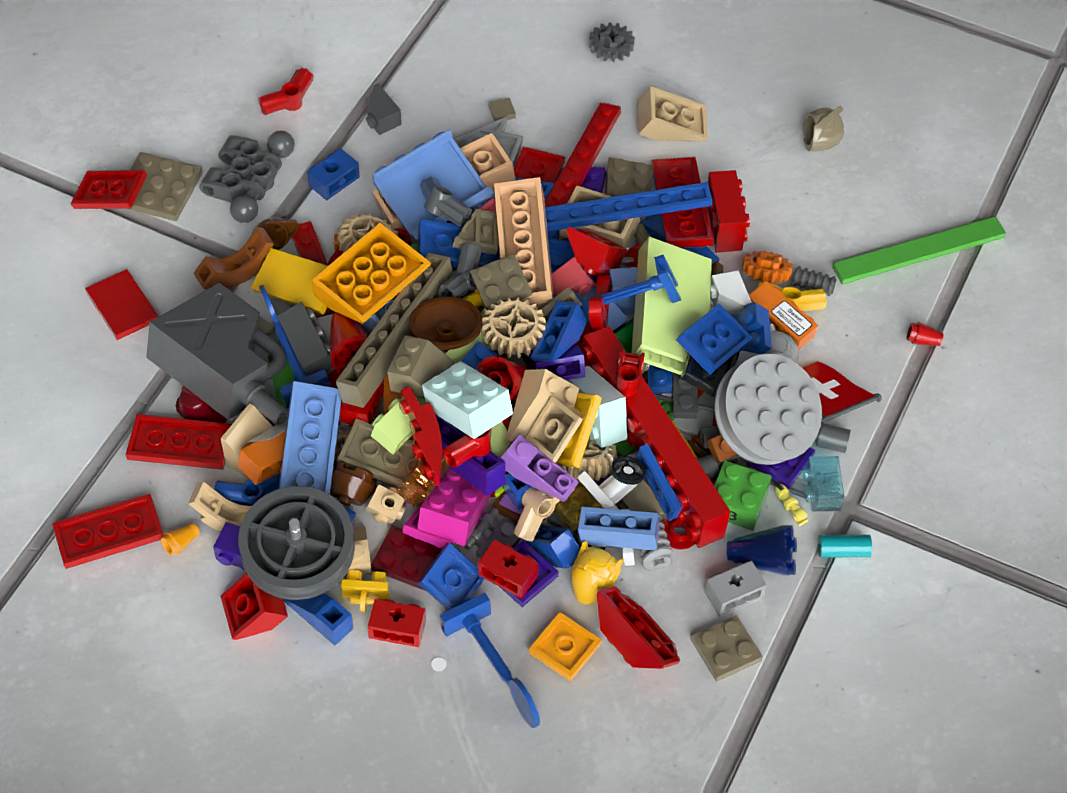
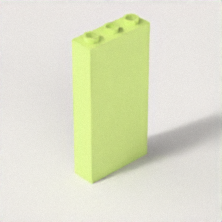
M648 237L639 249L636 284L658 275L654 257L664 254L678 282L676 289L681 297V301L672 303L665 288L656 291L652 289L636 295L632 353L640 354L644 352L645 363L682 375L688 352L676 339L710 311L712 259Z

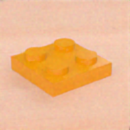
M559 612L530 646L529 654L571 682L600 647L602 639Z

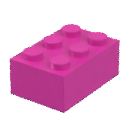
M446 466L441 473L439 485L433 486L420 508L417 529L465 546L489 504L490 494L486 496Z

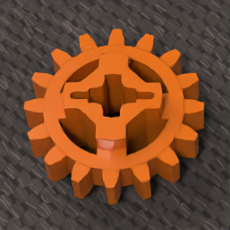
M753 251V254L747 253L744 256L742 271H745L747 276H753L754 280L767 281L773 284L776 282L782 283V280L788 281V278H791L793 267L792 263L788 262L789 259H782V255L778 253L774 254L773 252L768 253L766 251H759L758 253Z

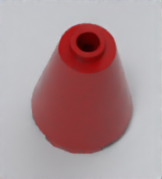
M500 356L485 358L477 366L478 372L508 389L510 401L517 398L525 370H530Z

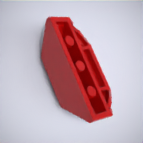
M616 586L601 589L597 592L600 630L632 668L663 669L680 662L674 642L642 606L629 596L622 594L621 590Z

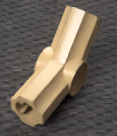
M534 487L529 488L522 497V504L525 507L513 533L519 538L533 542L543 518H547L552 514L555 504L560 500Z

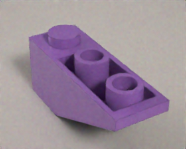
M520 434L500 457L505 461V470L513 477L563 502L566 501L579 483Z

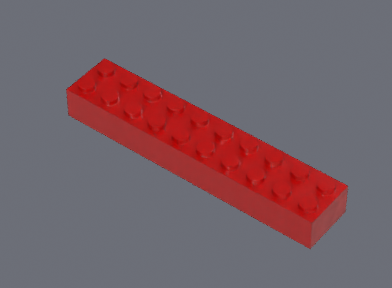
M610 326L584 335L581 351L584 354L585 367H591L616 389L620 350L624 348ZM640 374L637 393L634 396L625 397L627 443L630 446H634L636 452H638L641 446L649 445L682 506V510L676 520L678 522L682 521L688 539L694 541L698 549L725 538L730 509Z

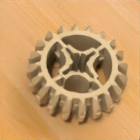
M360 212L358 216L352 214L350 218H346L342 226H340L337 243L339 244V250L344 253L379 223L396 236H398V231L393 229L392 224H387V219L381 220L379 215L373 217L370 213L364 216Z
M509 296L506 302L499 299L497 305L491 304L489 310H485L484 318H482L481 335L484 337L485 345H490L492 351L498 350L499 356L503 353H506L508 358L512 354H516L519 359L521 353L529 356L531 350L534 351L539 338L543 336L542 332L545 330L546 320L543 317L542 310H537L536 304L530 305L528 299L521 302L519 296L516 301H511Z
M589 438L579 468L560 467L576 480H579L577 477L585 471L592 480L599 481L600 477L607 478L608 474H611L612 462L617 458L616 446L612 444L601 448L594 440Z

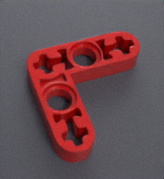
M598 275L596 296L610 292V275ZM590 297L589 318L592 332L608 326L609 303L604 305L603 297Z

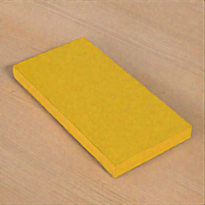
M271 248L250 288L254 292L262 294L259 286L263 285L269 297L293 305L302 302L307 309L311 307L314 312L324 315L327 306L314 296L312 279L328 266Z

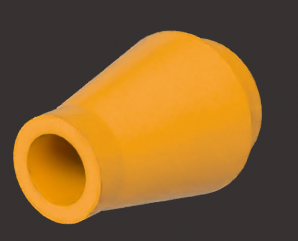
M190 523L184 527L166 532L164 537L161 538V544L169 555H178L200 535V531L194 523Z

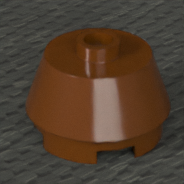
M336 462L332 472L330 494L336 497L341 504L362 506L375 492L377 479H374L371 473L361 468H344L345 463Z

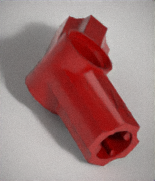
M301 67L295 71L290 81L284 84L280 91L258 97L263 115L283 109L288 111L300 109L303 104L302 98L314 80L313 74L308 69Z
M492 428L475 439L466 434L442 449V454L447 464L454 468L473 456L482 457L487 455L491 451Z

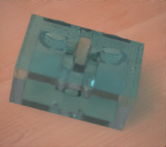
M839 456L809 457L807 466L803 467V480L808 481L806 501L810 502L811 511H841L845 497Z

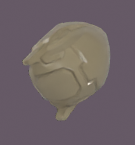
M842 106L835 110L819 108L806 114L804 119L805 138L803 140L808 151H824L839 144L844 135V124L839 115L843 111Z

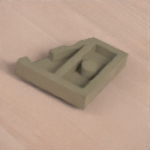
M476 209L471 215L470 220L463 226L462 231L455 237L452 247L461 249L462 244L469 243L478 245L482 248L481 252L496 255L498 251L497 212Z

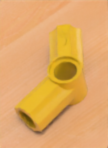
M760 282L758 284V287H760L764 282ZM771 284L777 287L788 300L794 302L801 311L826 308V294L823 289L800 291L795 287L781 288Z

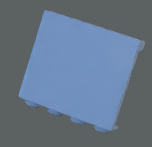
M450 129L446 132H439L431 141L426 144L421 143L417 145L412 152L407 155H400L392 164L387 167L382 166L378 168L372 175L375 187L414 243L418 242V224L420 219L454 224L447 218L435 215L425 209L424 205L427 200L420 188L423 179H427L430 176L437 178L441 186L453 194V198L472 209L471 214L489 200L495 198L491 187L485 186L453 140Z

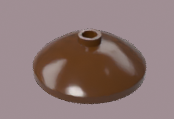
M437 297L427 300L413 310L409 319V328L412 336L429 340L440 350H454L468 345L479 336L483 326V319L479 309L469 301L457 297Z

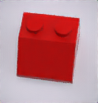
M247 573L220 596L233 640L271 631L288 617L283 598L275 597L261 590L252 582Z

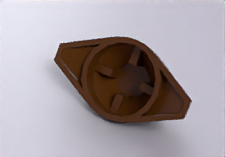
M286 216L270 217L257 224L252 233L257 227L264 228L274 243L272 248L280 250L290 241L300 226L297 220H289Z

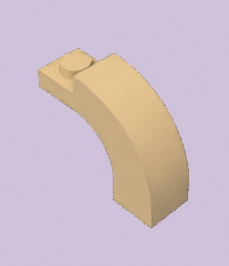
M204 481L197 483L188 502L191 507L202 514L200 517L202 522L220 532L226 522L240 527L244 516L252 507L239 505L227 500Z

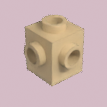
M378 485L365 511L374 515L373 519L384 525L387 523L392 525L395 519H401L406 509V506L403 505L406 498L401 496L402 493L393 487H388L387 489Z

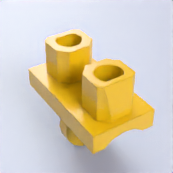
M349 570L346 579H342V597L351 599V604H360V612H366L367 605H373L375 599H389V585L385 572L372 573L371 581H362V572L359 570Z

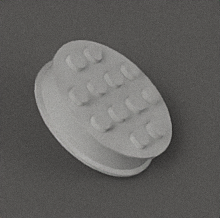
M761 354L751 357L733 366L723 376L716 390L714 412L718 429L728 446L736 454L750 462L760 465H773L793 459L804 453L813 444L818 435L822 420V406L819 393L807 372L789 358L776 354Z

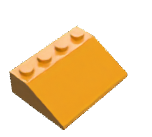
M379 223L312 279L314 296L329 309L363 324L431 266V262Z

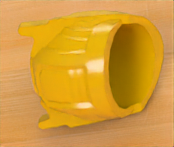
M585 540L581 545L572 569V590L576 600L582 604L596 603L599 590L615 585L621 572L624 558L617 561L614 556L605 550L588 547V541Z

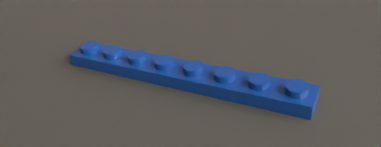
M705 182L546 207L547 231L712 206V197L708 183Z

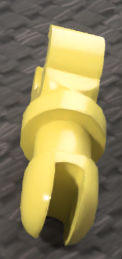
M780 484L782 491L775 487L776 495L784 502V508L790 511L799 526L807 523V514L798 505L797 499L791 497L787 487L784 484Z

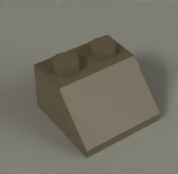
M405 335L387 371L390 390L401 393L402 389L410 386L416 397L425 398L422 385L434 376L449 369L454 365V361L429 340Z

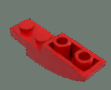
M409 386L401 390L399 407L404 415L408 414L411 420L409 425L413 432V444L410 445L412 453L416 459L420 458L425 478L427 480L431 479L435 487L440 483L442 472V439L439 424L431 404L427 403L420 406Z

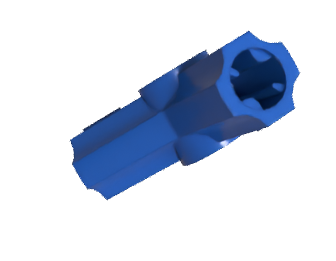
M280 473L258 485H255L251 480L245 483L217 480L214 490L233 503L252 506L263 496L278 490Z

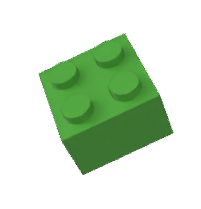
M724 461L714 487L731 511L728 523L754 531L769 492L771 475Z

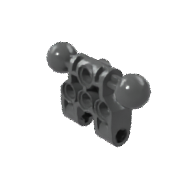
M286 131L272 133L267 142L269 152L261 151L257 140L234 135L229 136L219 151L218 156L224 163L231 165L229 169L211 167L199 185L200 190L207 196L230 202V214L234 220L240 223L251 222L258 214V204L256 201L262 200L267 190L274 186V178L282 166L280 159L288 157L294 151L295 141L293 137Z

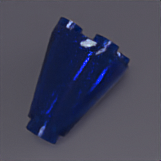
M781 525L734 538L733 541H727L728 561H734L735 564H745L752 561L759 570L784 576L796 574V561L793 560L792 552H797V539L794 537L793 525Z

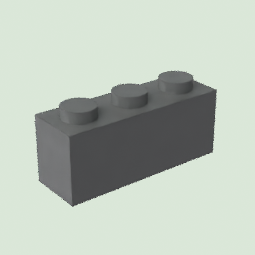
M299 302L277 315L302 368L308 376L323 369L327 371L333 367L330 361V343H325L324 338L327 336L320 324L316 325L315 321L318 318L311 307L307 309L302 302Z

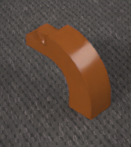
M257 227L239 251L225 258L205 256L193 274L203 289L207 290L218 283H221L227 289L233 288L258 274L266 259L265 256L274 243L264 228Z

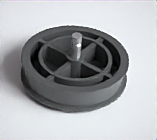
M304 486L285 487L263 496L248 510L239 529L238 543L245 572L261 590L278 598L301 600L321 595L336 586L343 579L353 561L355 551L354 531L348 512L337 499L316 488Z

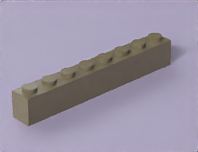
M432 253L427 254L425 258L431 262V266L401 290L337 379L336 383L343 403L363 408L386 377L389 366L404 336H412L409 328L411 313L421 303L439 297L437 291L440 289V285L450 278L453 270L449 257Z

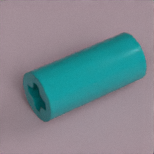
M819 535L818 554L820 558L871 557L872 539L870 535Z

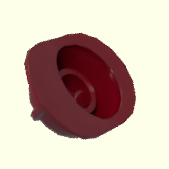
M182 386V392L175 405L176 411L181 417L189 420L225 423L227 421V418L186 387Z

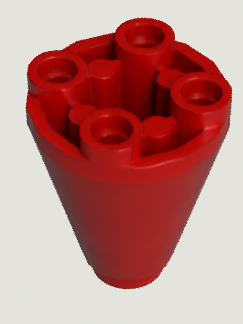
M336 312L332 316L330 325V361L337 374L341 375L369 335L357 321Z

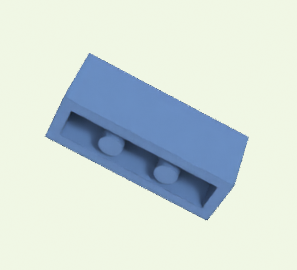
M582 507L578 532L581 544L586 540L588 545L657 550L660 524L658 513Z

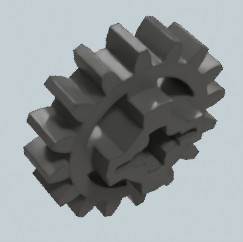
M609 22L608 26L600 24V29L595 27L594 32H590L589 47L591 48V53H596V58L602 56L604 61H607L608 58H611L612 62H615V58H619L622 61L623 56L629 57L630 52H633L635 37L632 36V31H627V26L621 28L620 23L612 26V23Z

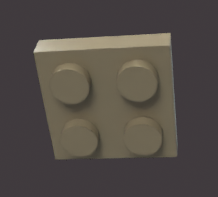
M515 254L470 271L486 310H489L491 304L497 305L499 299L506 302L508 296L511 301H516L518 296L521 300L532 295Z
M737 615L691 636L692 643L716 682L762 661V654Z

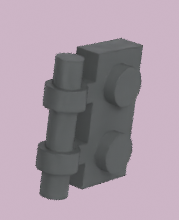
M491 508L488 513H484L481 516L479 524L475 527L466 545L463 546L467 550H470L473 545L478 546L479 549L476 551V557L479 559L482 558L494 540L506 543L514 548L522 539L513 533L517 525L516 522L506 516L500 523L495 521L499 516V511L495 508ZM489 529L492 533L486 539L482 534Z

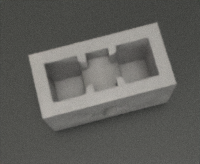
M750 561L745 564H736L731 570L724 573L718 572L711 575L706 582L705 594L720 617L764 598L767 584L754 563Z

